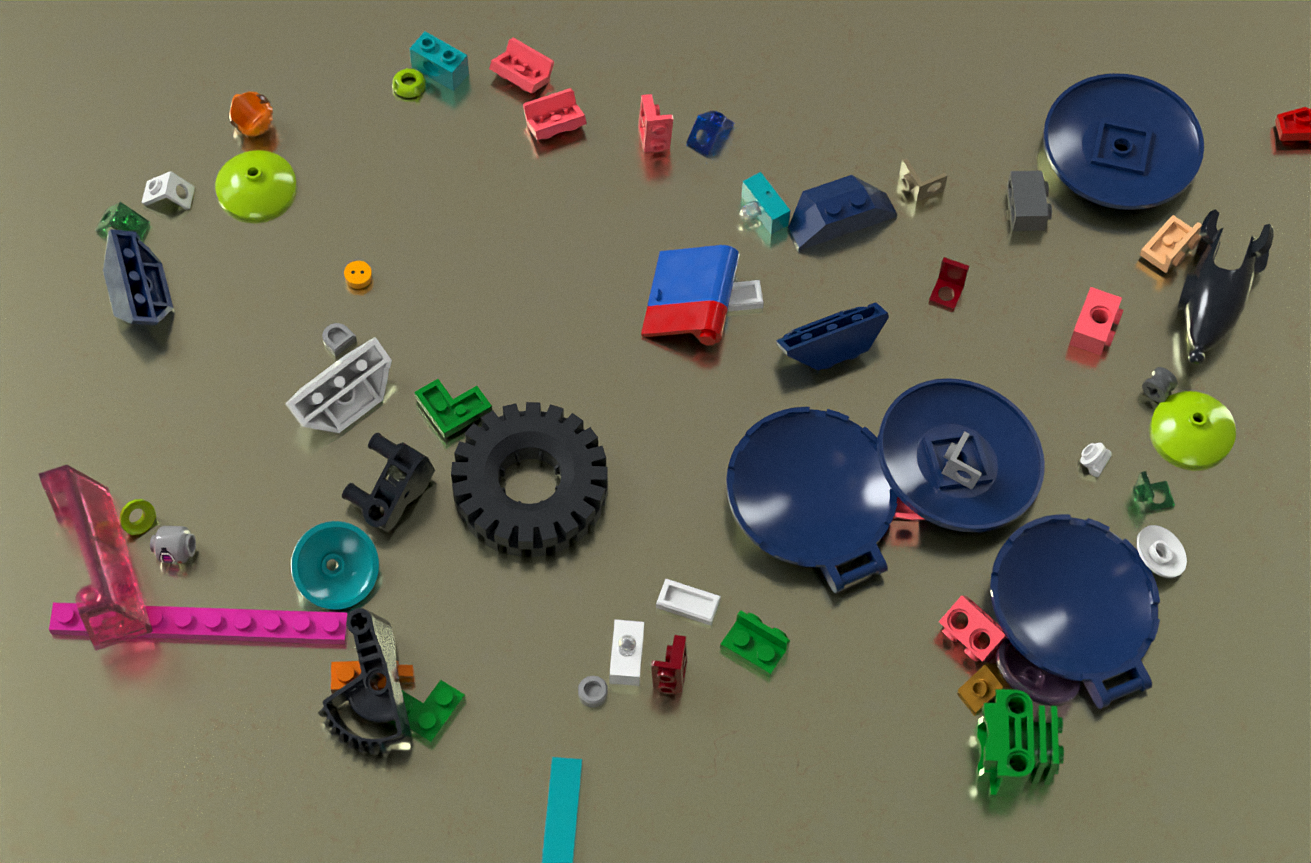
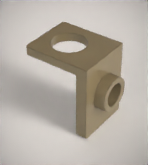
M907 158L901 162L899 175L905 190L911 192L916 202L945 190L948 177L946 173L922 182ZM939 183L935 188L928 190L931 185Z

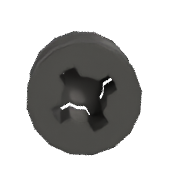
M1157 367L1152 372V377L1143 382L1142 389L1152 400L1164 402L1169 396L1168 392L1173 391L1177 387L1178 380L1169 370Z

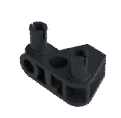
M375 433L369 440L368 448L388 459L371 494H369L354 483H349L342 493V498L360 508L362 517L370 526L379 527L388 532L397 524L406 505L424 493L435 469L427 456L406 443L402 442L396 445L380 433ZM381 507L384 510V517L380 514Z

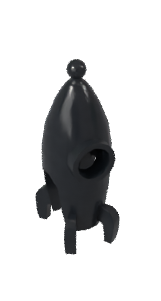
M1214 209L1205 217L1200 229L1202 238L1196 250L1200 260L1194 274L1188 273L1178 304V309L1185 313L1186 331L1189 342L1194 349L1188 354V360L1191 364H1202L1205 360L1203 352L1212 349L1220 343L1236 325L1245 308L1254 275L1265 270L1267 266L1269 250L1274 238V229L1271 224L1264 225L1257 240L1253 236L1251 237L1240 268L1227 270L1218 267L1214 263L1224 229L1217 230L1216 227L1219 212Z

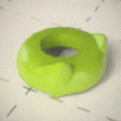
M403 69L393 77V91L404 98L420 96L426 88L424 75L416 69ZM406 77H413L416 79V82L406 85L402 83V80Z
M134 499L128 502L120 512L119 522L122 529L129 535H140L146 532L153 525L157 517L154 506L149 501L143 499ZM135 509H142L141 518L136 522H130L129 516L131 512Z

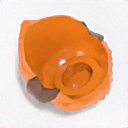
M249 91L243 94H236L231 102L229 112L230 123L239 133L242 132L246 136L256 137L262 135L269 130V126L272 124L273 107L270 106L271 102L263 94L261 95L257 92Z

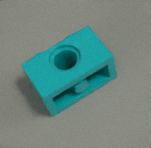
M426 31L409 48L411 67L452 91H455L469 75L467 54Z

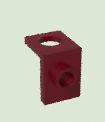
M943 257L939 276L929 302L954 311L964 289L969 266ZM942 289H949L953 292L954 297L949 301H945L939 297L938 292Z

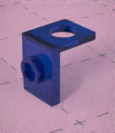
M714 110L700 114L686 143L705 155H709L719 132L733 128L734 122L727 119L722 113ZM699 130H704L709 135V141L706 145H701L697 141L696 135Z

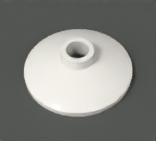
M1157 525L1147 526L1139 532L1137 536V549L1141 559L1150 570L1165 578H1175L1184 572L1187 565L1186 553L1181 542L1173 533Z

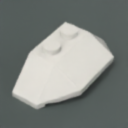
M376 337L344 355L300 388L286 405L302 427L340 433L383 400L392 360Z

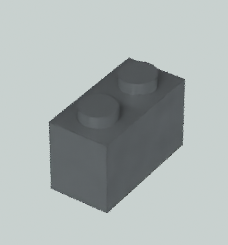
M1043 170L1011 171L1007 191L1012 231L1045 230L1047 220L1052 218L1051 203L1047 204L1046 197L1049 195V183L1044 181Z

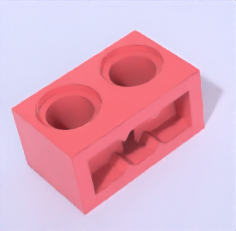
M961 595L939 621L945 627L942 632L953 642L956 643L959 640L967 648L964 652L975 662L979 660L989 662L1008 641L1000 625L968 596ZM962 613H965L968 617V625L964 629H960L956 623L957 617ZM982 633H987L990 637V645L986 649H982L978 644V638Z

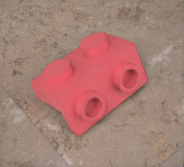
M511 38L508 41L506 52L491 60L489 69L497 73L501 78L516 84L523 91L532 94L549 83L554 61L521 41Z
M571 88L523 104L527 127L537 140L549 139L555 134L573 131L587 124L585 114L576 104L574 91Z

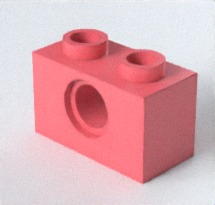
M1090 287L1069 345L1101 356L1104 346H1111L1115 331H1112L1111 327L1113 324H1119L1124 311L1119 308L1122 297Z

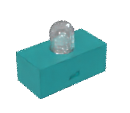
M761 172L743 181L742 197L747 203L740 209V216L743 220L750 221L758 217L770 234L789 225L791 210Z

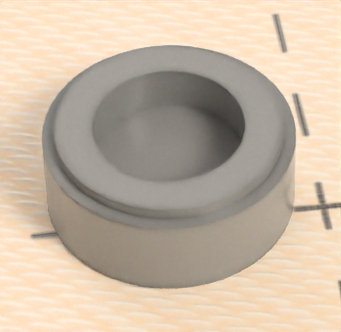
M598 676L584 678L578 686L580 701L588 707L602 705L608 697L606 682Z

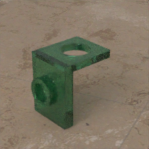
M120 201L105 210L95 231L99 233L111 227L114 230L136 232L142 239L150 221Z
M1140 472L1135 486H1133V497L1136 503L1139 504L1141 513L1145 514L1174 508L1175 503L1167 481L1150 484L1147 472ZM1153 490L1161 491L1165 496V501L1162 503L1152 502L1155 497Z

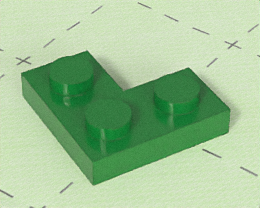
M436 379L414 392L416 400L444 439L492 411V405L478 386L453 399L440 380Z
M442 680L438 682L424 703L402 690L411 733L432 746L465 701V694Z

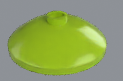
M263 150L247 151L234 156L220 169L215 182L216 195L221 206L237 218L252 221L268 219L282 212L293 200L297 187L296 176L291 165L283 157Z
M1183 391L1168 396L1164 402H1160L1151 419V435L1159 451L1169 460L1189 468H1205L1219 463L1229 454L1236 439V426L1229 410L1214 397L1201 392ZM1193 418H1197L1201 420V422H1196Z

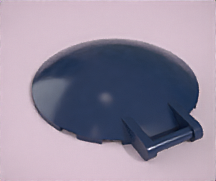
M794 407L775 412L764 417L749 428L734 448L726 476L729 505L744 533L758 547L780 560L800 566L820 567L834 593L842 591L844 586L874 573L882 574L888 571L887 563L877 543L885 535L893 520L898 504V496L889 486L882 472L878 458L877 437L868 428H862L849 420L847 415L830 409L821 411L810 409V407ZM867 555L870 563L839 575L836 567Z
M1069 514L1044 516L1030 521L1017 529L1003 544L993 564L990 581L992 605L996 618L1006 637L1024 657L1039 668L1062 678L1083 681L1095 705L1100 709L1109 706L1111 701L1138 690L1143 692L1152 688V680L1141 661L1151 643L1155 640L1160 619H1158L1160 596L1151 570L1141 559L1138 550L1126 538L1122 540L1116 534L1109 531V526L1090 518L1086 520L1073 518ZM1125 672H1129L1133 679L1108 690L1105 689L1102 683Z

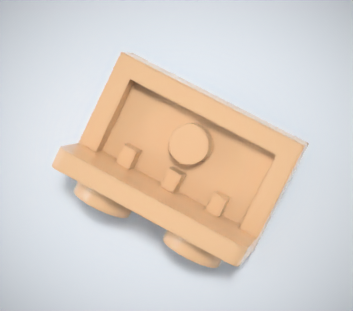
M1172 215L1142 248L1140 256L1167 273L1173 265L1178 267L1186 256L1185 252L1189 248L1193 250L1202 238L1199 235L1202 224L1197 222L1192 228Z

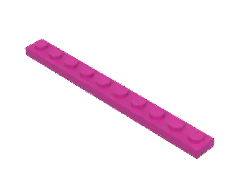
M53 603L49 631L51 634L346 645V619L348 614L342 612Z

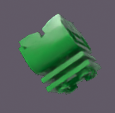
M996 689L995 703L983 704V716L978 719L976 724V738L981 753L977 766V782H989L991 797H1017L1024 791L1030 776L1032 777V784H1038L1042 773L1044 775V785H1050L1054 775L1059 773V764H1063L1064 747L1059 745L1058 733L1063 732V718L1058 717L1057 706H1051L1047 717H1045V705H1039L1033 719V703L1028 694L1020 690Z

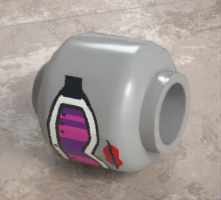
M161 526L157 530L156 535H153L150 539V550L152 553H155L157 560L161 563L183 564L189 560V557L194 555L196 538L187 527Z

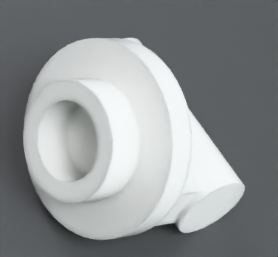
M1091 443L1083 449L1080 462L1089 469V473L1092 476L1099 477L1112 456V452L1106 449L1102 443Z

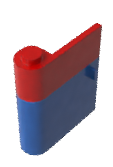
M728 245L660 251L641 335L643 337L693 333L704 345H714L720 342L737 269L739 252Z

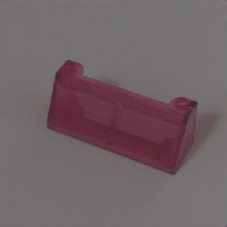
M63 465L39 473L42 487L46 492L57 522H64L63 519L70 521L77 533L91 584L84 586L78 591L75 601L95 651L153 632L109 488L69 465Z

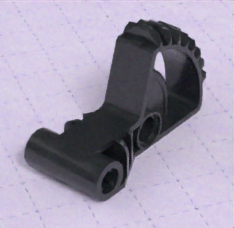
M356 608L348 614L346 626L354 636L361 674L324 699V707L318 714L321 717H327L323 724L326 727H332L330 733L333 736H339V742L343 744L348 743L349 748L354 750L359 748V751L362 753H367L370 750V753L378 755L381 750L383 754L388 755L391 752L392 745L406 742L412 736L397 672L394 634L390 622L366 609ZM383 677H386V686L382 690H379V680ZM348 700L352 709L368 721L382 723L395 720L398 733L380 739L362 738L348 728L340 717L337 708Z

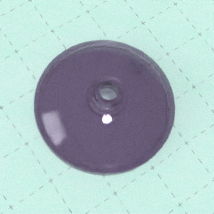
M1008 638L999 646L996 653V661L1001 675L1013 690L1025 692L1030 696L1032 702L1045 706H1062L1071 702L1077 695L1080 681L1062 678L1039 668L1024 657Z

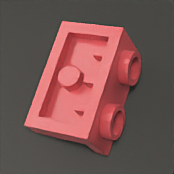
M652 94L641 95L638 128L644 152H661L665 149H670L673 128L672 114L660 115L659 105L654 104Z

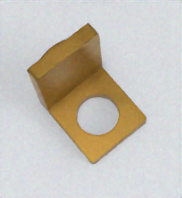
M1000 663L985 664L958 691L973 711L979 712L982 710L984 703H989L995 698L996 689H1014L1017 684Z

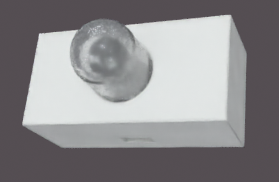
M615 620L610 684L639 686L644 622Z

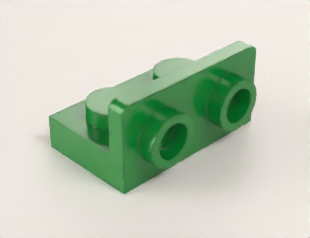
M740 610L737 614L736 622L721 642L720 649L766 677L771 678L789 651L790 639L782 630L778 628L772 629L763 624L762 620L755 614H747Z

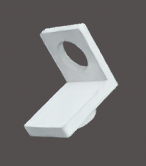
M170 171L147 181L142 204L147 206L168 198L188 210L191 206L195 187ZM177 185L184 188L186 192L185 199H181L177 195Z

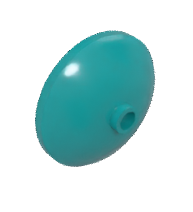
M330 521L312 527L301 536L292 553L291 574L295 586L305 599L322 608L344 609L359 603L370 593L378 577L379 558L374 543L363 530L350 523ZM331 559L336 562V568L332 571L327 568V562Z

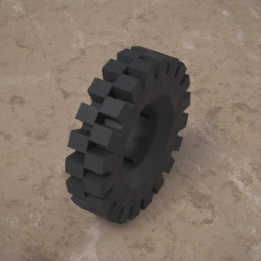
M526 402V411H519L515 403L503 406V415L500 417L496 415L494 410L481 417V427L473 424L465 432L466 442L459 441L454 452L455 462H452L451 468L454 502H456L457 512L462 522L467 521L468 530L477 539L483 535L485 537V545L497 551L501 545L507 546V554L522 557L523 549H531L532 557L546 556V547L553 546L556 553L569 548L570 538L573 537L578 542L588 534V524L595 526L601 516V506H605L608 494V467H606V455L603 445L598 446V436L591 427L584 430V421L573 413L568 418H565L564 408L551 404L547 412L541 411L540 402ZM525 459H537L550 464L554 468L555 475L559 474L561 482L559 486H555V493L548 499L541 500L538 503L526 504L508 497L505 488L500 487V479L505 477L506 469L512 464Z

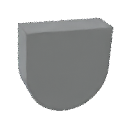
M340 323L330 324L324 329L322 334L325 347L335 357L357 341L356 335L348 327Z

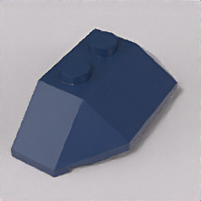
M849 175L803 191L788 226V231L800 251L896 218L897 212L885 192L853 175Z
M110 229L107 238L103 273L113 314L115 317L131 324L157 325L173 309L162 262L147 245L140 241L141 237L136 232Z
M875 302L867 307H855L840 311L793 329L782 338L777 339L776 343L788 357L816 370L829 369L836 363L847 359H855L860 354L868 352L887 322L889 315L886 310Z

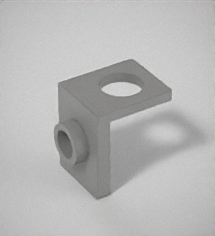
M964 431L957 445L952 442L944 455L948 462L942 474L969 489H973L982 473L957 459L969 436V433ZM957 471L967 472L971 479L960 476Z

